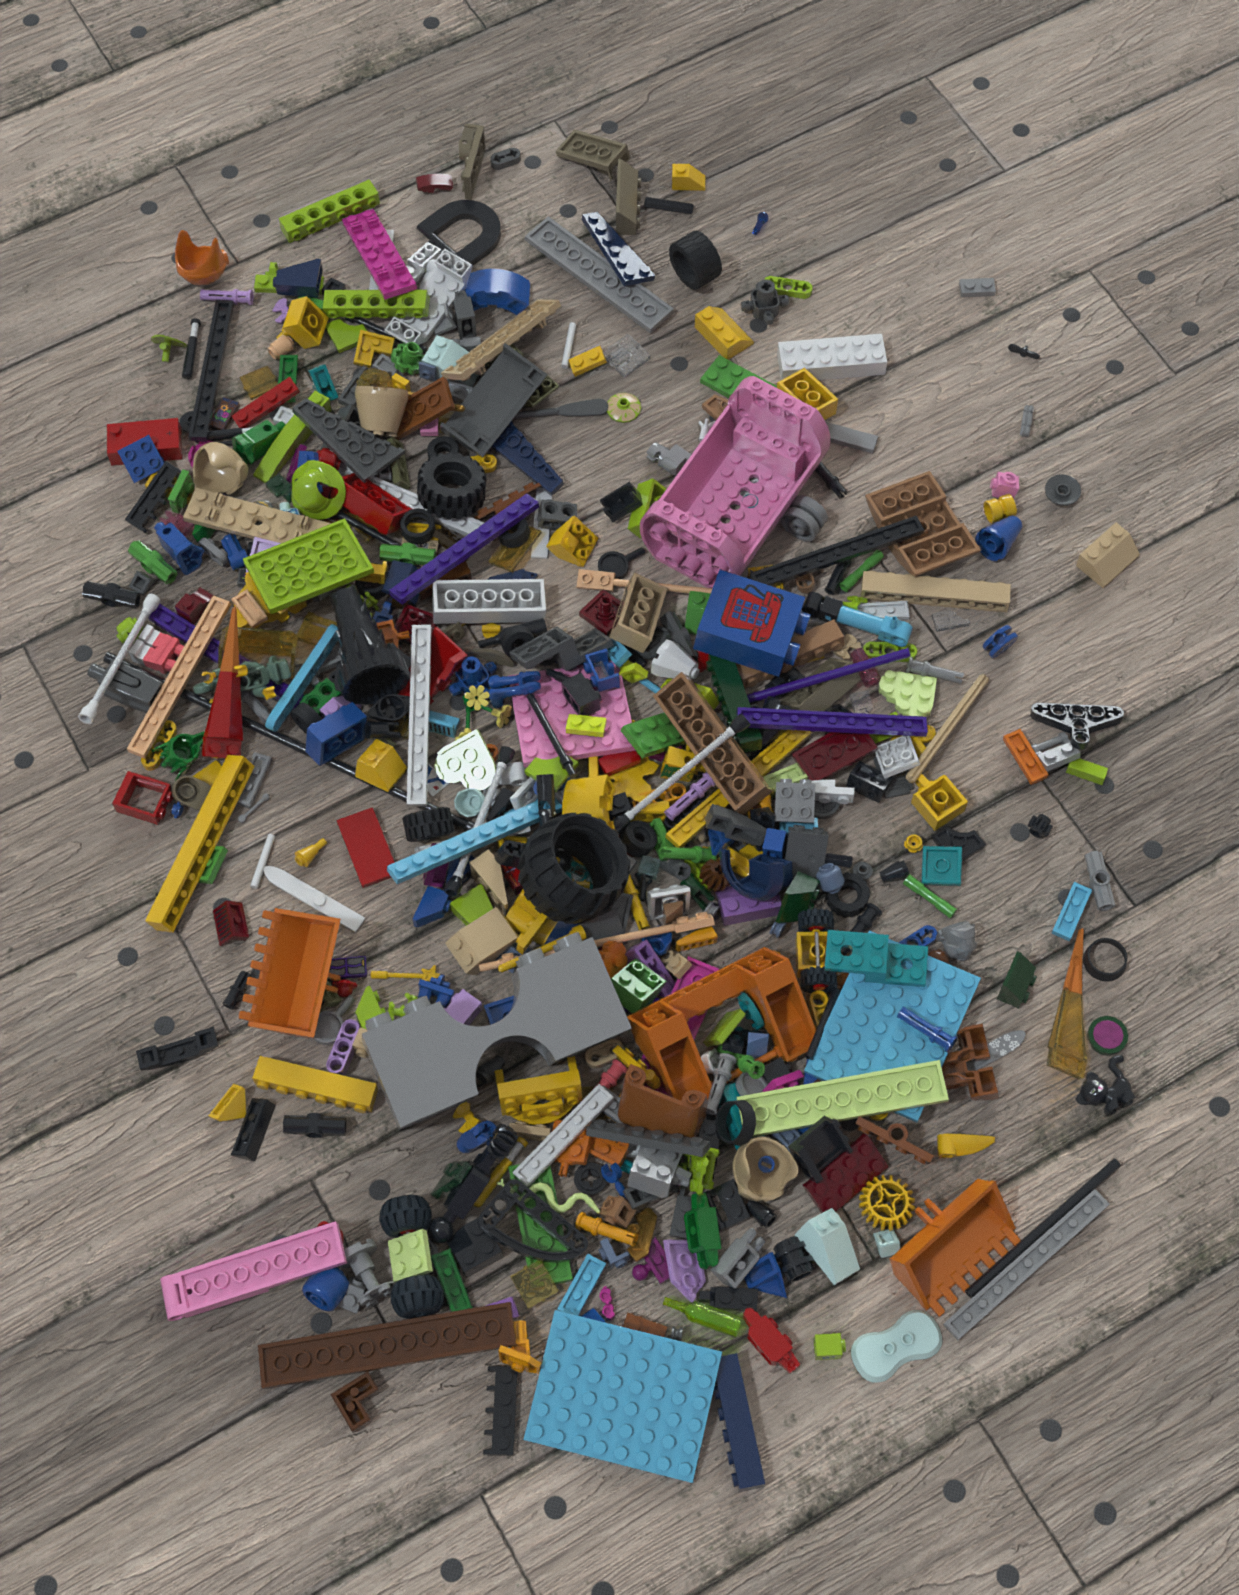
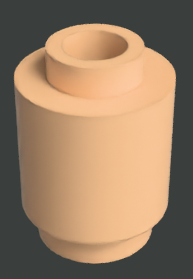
M282 335L272 342L267 350L274 360L280 359V355H286L294 349V342L289 336Z

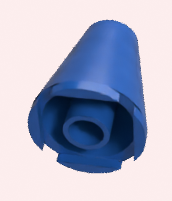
M1009 516L981 529L975 537V542L982 550L981 554L991 561L1002 560L1006 557L1022 530V522L1016 516Z

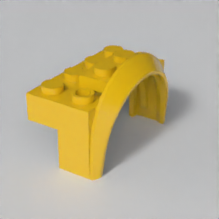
M575 1056L567 1058L569 1071L505 1082L503 1070H495L502 1116H511L518 1121L530 1125L548 1124L564 1117L575 1104L583 1101L581 1081ZM537 1100H552L544 1104H533Z

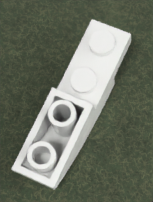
M429 242L408 259V264L406 265L416 285L423 279L429 260H436L441 253L440 248Z
M835 780L811 781V783H815V801L821 803H853L854 788L835 787Z

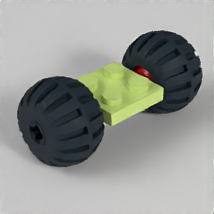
M402 1195L387 1200L382 1205L379 1216L383 1231L389 1237L395 1238L388 1241L393 1281H395L391 1291V1304L396 1314L406 1319L435 1314L440 1310L444 1299V1292L437 1278L431 1275H424L433 1272L427 1235L432 1211L425 1198L419 1195Z

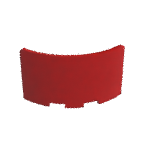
M438 627L433 629L431 640L430 705L434 702L432 698L440 690L444 692L451 684V676L455 671H460L463 660L467 658V654ZM410 680L406 687L398 693L399 695L410 696Z

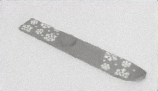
M1023 1030L1012 1031L988 1043L990 1059L967 1062L968 1071H977L1015 1050L1023 1042L1026 1035Z

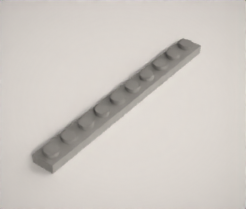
M1094 1189L943 1325L957 1341L960 1340L1110 1204Z

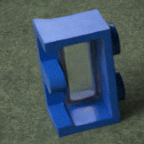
M607 649L585 655L586 663H583L586 674L590 673L591 675L590 682L593 688L596 687L598 692L614 687L620 688L619 674H615L613 662H608Z

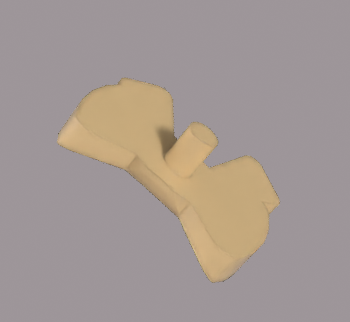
M846 634L844 646L838 651L833 652L843 660H850V655L847 652L849 648L860 651L861 644L857 642L853 635Z

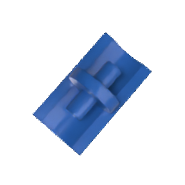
M440 974L438 979L431 977L430 982L420 979L418 998L427 996L430 1000L431 995L438 997L436 1002L440 1001L443 1008H447L454 995V990L449 989L450 983L444 981L445 975Z

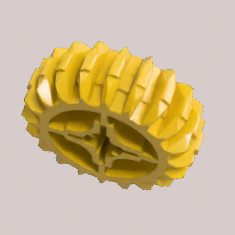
M882 1175L881 1181L874 1177L873 1183L868 1181L866 1183L867 1188L863 1187L861 1190L863 1194L859 1196V1200L862 1201L859 1203V1208L864 1209L861 1215H868L867 1223L874 1221L873 1228H876L877 1224L881 1225V1231H884L885 1226H888V1230L892 1231L893 1225L896 1229H900L901 1223L906 1225L908 1223L907 1219H911L913 1216L911 1212L915 1210V1206L912 1205L915 1202V1198L910 1197L913 1191H906L908 1184L900 1185V1178L896 1182L893 1181V1175H890L889 1180H886L885 1175ZM886 1189L893 1190L896 1194H890ZM875 1191H878L879 1201L871 1206L870 1197ZM884 1200L886 1202H891L890 1206H888V1204H883ZM902 1200L903 1211L896 1215L895 1205ZM884 1212L888 1216V1218L882 1217L877 1213Z

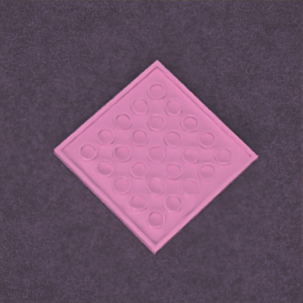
M613 663L615 674H619L620 668ZM577 665L576 668L565 671L563 668L551 669L564 673L568 677H573L579 673H582L589 680L591 677L590 673L586 674L583 665ZM601 667L595 668L599 679L606 677ZM546 670L539 671L541 679L536 682L541 684V689L532 694H534L566 755L577 760L636 751L620 731L624 725L632 723L622 676L619 675L620 688L614 687L599 692L602 701H600L601 710L588 715L607 719L604 737L566 733L565 728L568 715L578 714L562 694V683L546 675ZM519 684L509 685V687L518 686ZM527 695L511 696L523 766L528 767L535 757L540 759L558 757L530 705Z

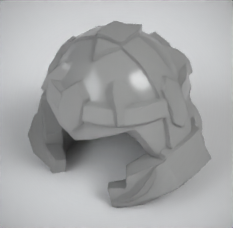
M963 921L938 930L936 940L944 944L945 952L949 958H955L960 961L969 959L968 957L977 947V942H975V924Z

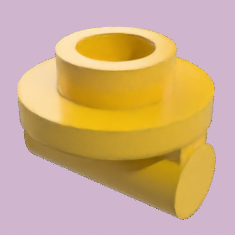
M495 623L482 625V634L485 639L494 637L501 630V625Z

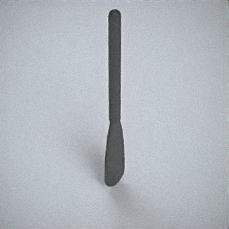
M592 399L565 404L557 408L519 411L514 419L549 415H603L608 410V403L604 399Z

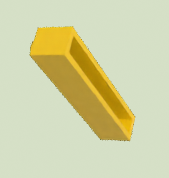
M259 1056L252 1077L255 1085L260 1089H276V1092L280 1094L292 1093L301 1099L309 1097L322 1104L330 1102L334 1103L336 1107L343 1109L351 1107L359 1113H366V1111L372 1113L378 1093L377 1083L264 1056Z

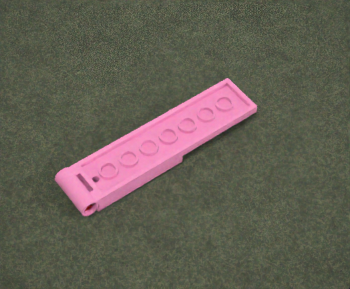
M335 1221L162 1277L160 1281L168 1321H176L184 1317L188 1318L268 1292L270 1288L347 1264L339 1224Z

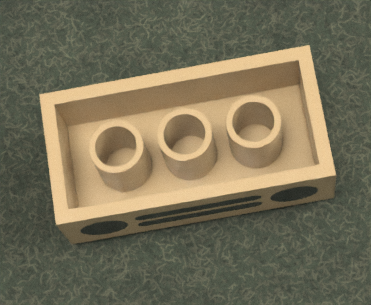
M634 573L625 587L609 638L643 653L652 641L667 588Z

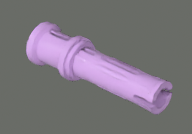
M201 289L200 299L211 301L231 300L236 305L238 303L253 305L254 293L253 290L239 291L234 289L233 291Z
M705 772L703 777L698 782L692 783L690 790L665 810L664 813L673 821L697 798L704 797V793L711 787L714 788L716 786L715 782Z

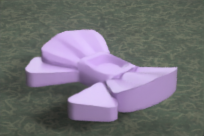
M286 298L280 299L272 310L273 312H282L275 320L280 324L285 321L289 309Z

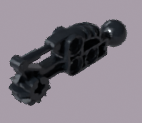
M499 1123L492 1133L493 1136L488 1138L487 1147L483 1153H479L473 1162L467 1161L461 1169L459 1177L443 1204L447 1211L443 1217L434 1218L428 1228L429 1237L434 1242L445 1243L452 1238L454 1221L457 1217L465 1218L490 1181V1167L496 1159L503 1160L512 1150L517 1140V1133L510 1126Z

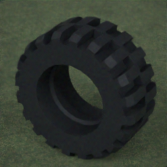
M447 452L444 455L440 453L436 457L432 456L421 465L418 471L417 497L422 507L427 509L432 515L436 514V517H445L448 520H451V518L458 520L464 516L467 518L472 513H476L484 504L487 477L483 467L476 460L473 461L471 457H465L461 453L452 454V452ZM443 484H457V485H460V486H462V487H460V488H447V487H444V486H441V485H443Z

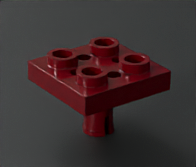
M602 589L579 611V616L608 636L612 631L621 602Z
M406 604L394 627L397 633L409 631V635H412V625H431L433 632V629L438 624H434L432 613ZM410 636V638L403 639L400 641L412 645V636Z

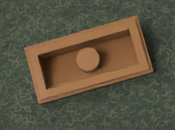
M683 901L663 904L664 925L672 924V921H677L676 918L683 916Z

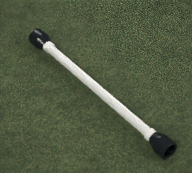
M741 713L733 719L731 725L716 741L714 740L712 744L710 743L693 760L691 759L689 763L687 762L670 779L668 778L666 782L652 791L653 793H650L647 798L645 797L643 801L639 802L630 811L628 810L626 813L618 815L611 820L614 822L615 830L619 834L624 831L637 813L666 791L669 786H672L675 781L677 782L679 778L689 772L692 767H695L698 762L700 763L702 759L712 753L717 746L719 747L729 737H733L735 734L746 730L751 724Z
M502 746L500 748L496 772L473 828L483 824L503 771L513 760L515 751L510 747ZM471 852L461 857L456 871L448 880L444 889L447 895L451 897L459 896L462 889L463 873Z

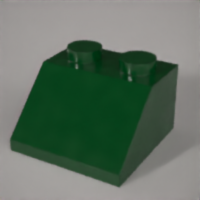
M798 871L785 892L775 922L798 921V914L801 911L813 910L815 904L812 902L819 895L820 889H818L820 881Z
M1016 952L997 996V1000L1018 1009L1021 1003L1026 1004L1030 994L1027 992L1028 986L1033 987L1037 978L1034 975L1036 967L1021 952Z

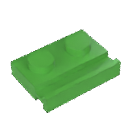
M182 469L168 497L172 511L180 514L182 508H185L187 498L194 490V483L191 475H189L190 472Z

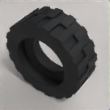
M845 872L842 874L845 880L842 887L849 886L854 888L857 892V899L853 903L847 904L839 899L838 892L834 894L826 892V900L830 910L835 912L836 915L851 918L855 915L858 916L865 910L870 897V889L867 886V882L862 879L863 877L855 873Z

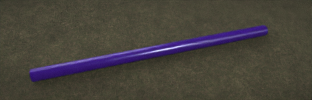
M908 648L747 694L749 703L767 699L768 696H778L911 657Z

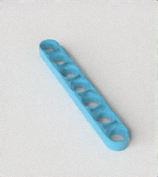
M331 624L268 716L265 723L266 728L276 732L281 727L338 642L336 630L338 629L336 625Z

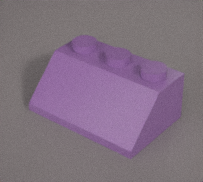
M731 886L722 892L719 890L715 892L723 926L777 916L782 904L779 893L766 901H754L743 897Z

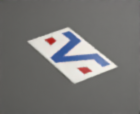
M428 763L427 791L434 796L449 783L440 779L435 769Z

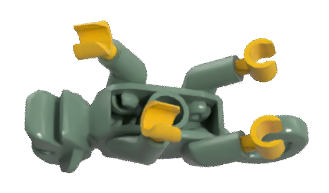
M274 655L270 656L266 666L250 661H244L239 666H234V669L238 670V675L236 676L240 677L241 693L244 690L253 689V694L256 697H264L266 700L277 697L274 692V686L266 688V684H268L270 679L279 685L282 684L283 679H288L291 676L287 660L284 658L277 659ZM220 668L213 670L212 673L204 671L201 675L209 674L210 678L207 681L194 685V693L203 694L213 690L217 686Z

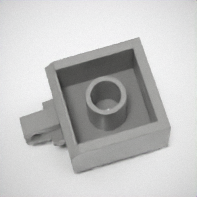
M640 1146L630 1170L627 1186L665 1198L668 1197L672 1184L688 1187L692 1173L680 1167L682 1153Z

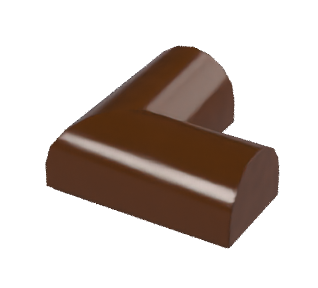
M368 1371L330 1394L352 1433L362 1430L371 1423V1419L361 1402L378 1392L379 1389Z

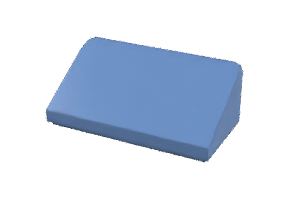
M748 1032L746 1055L756 1059L766 1054L769 1034Z

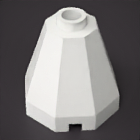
M666 639L656 652L659 654L658 658H654L652 661L651 673L658 677L674 679L683 672L691 680L695 679L699 674L698 663L678 643Z

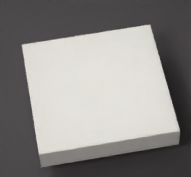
M901 736L878 745V749L875 751L884 779L920 765L910 736Z

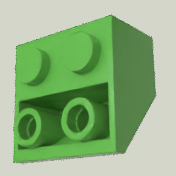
M636 958L611 978L622 1006L632 1014L652 1004L666 984V980Z

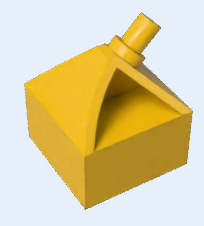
M307 296L291 300L281 329L282 332L276 338L278 339L282 335L286 337L291 336L303 349L319 346L329 317Z

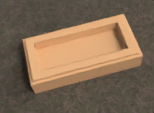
M247 589L231 599L252 629L268 620L267 615Z

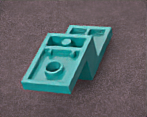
M828 930L824 971L865 974L864 982L925 987L928 946L888 943L889 935ZM843 948H850L852 954L844 956L841 954V950ZM909 961L912 967L910 969H903L901 963Z

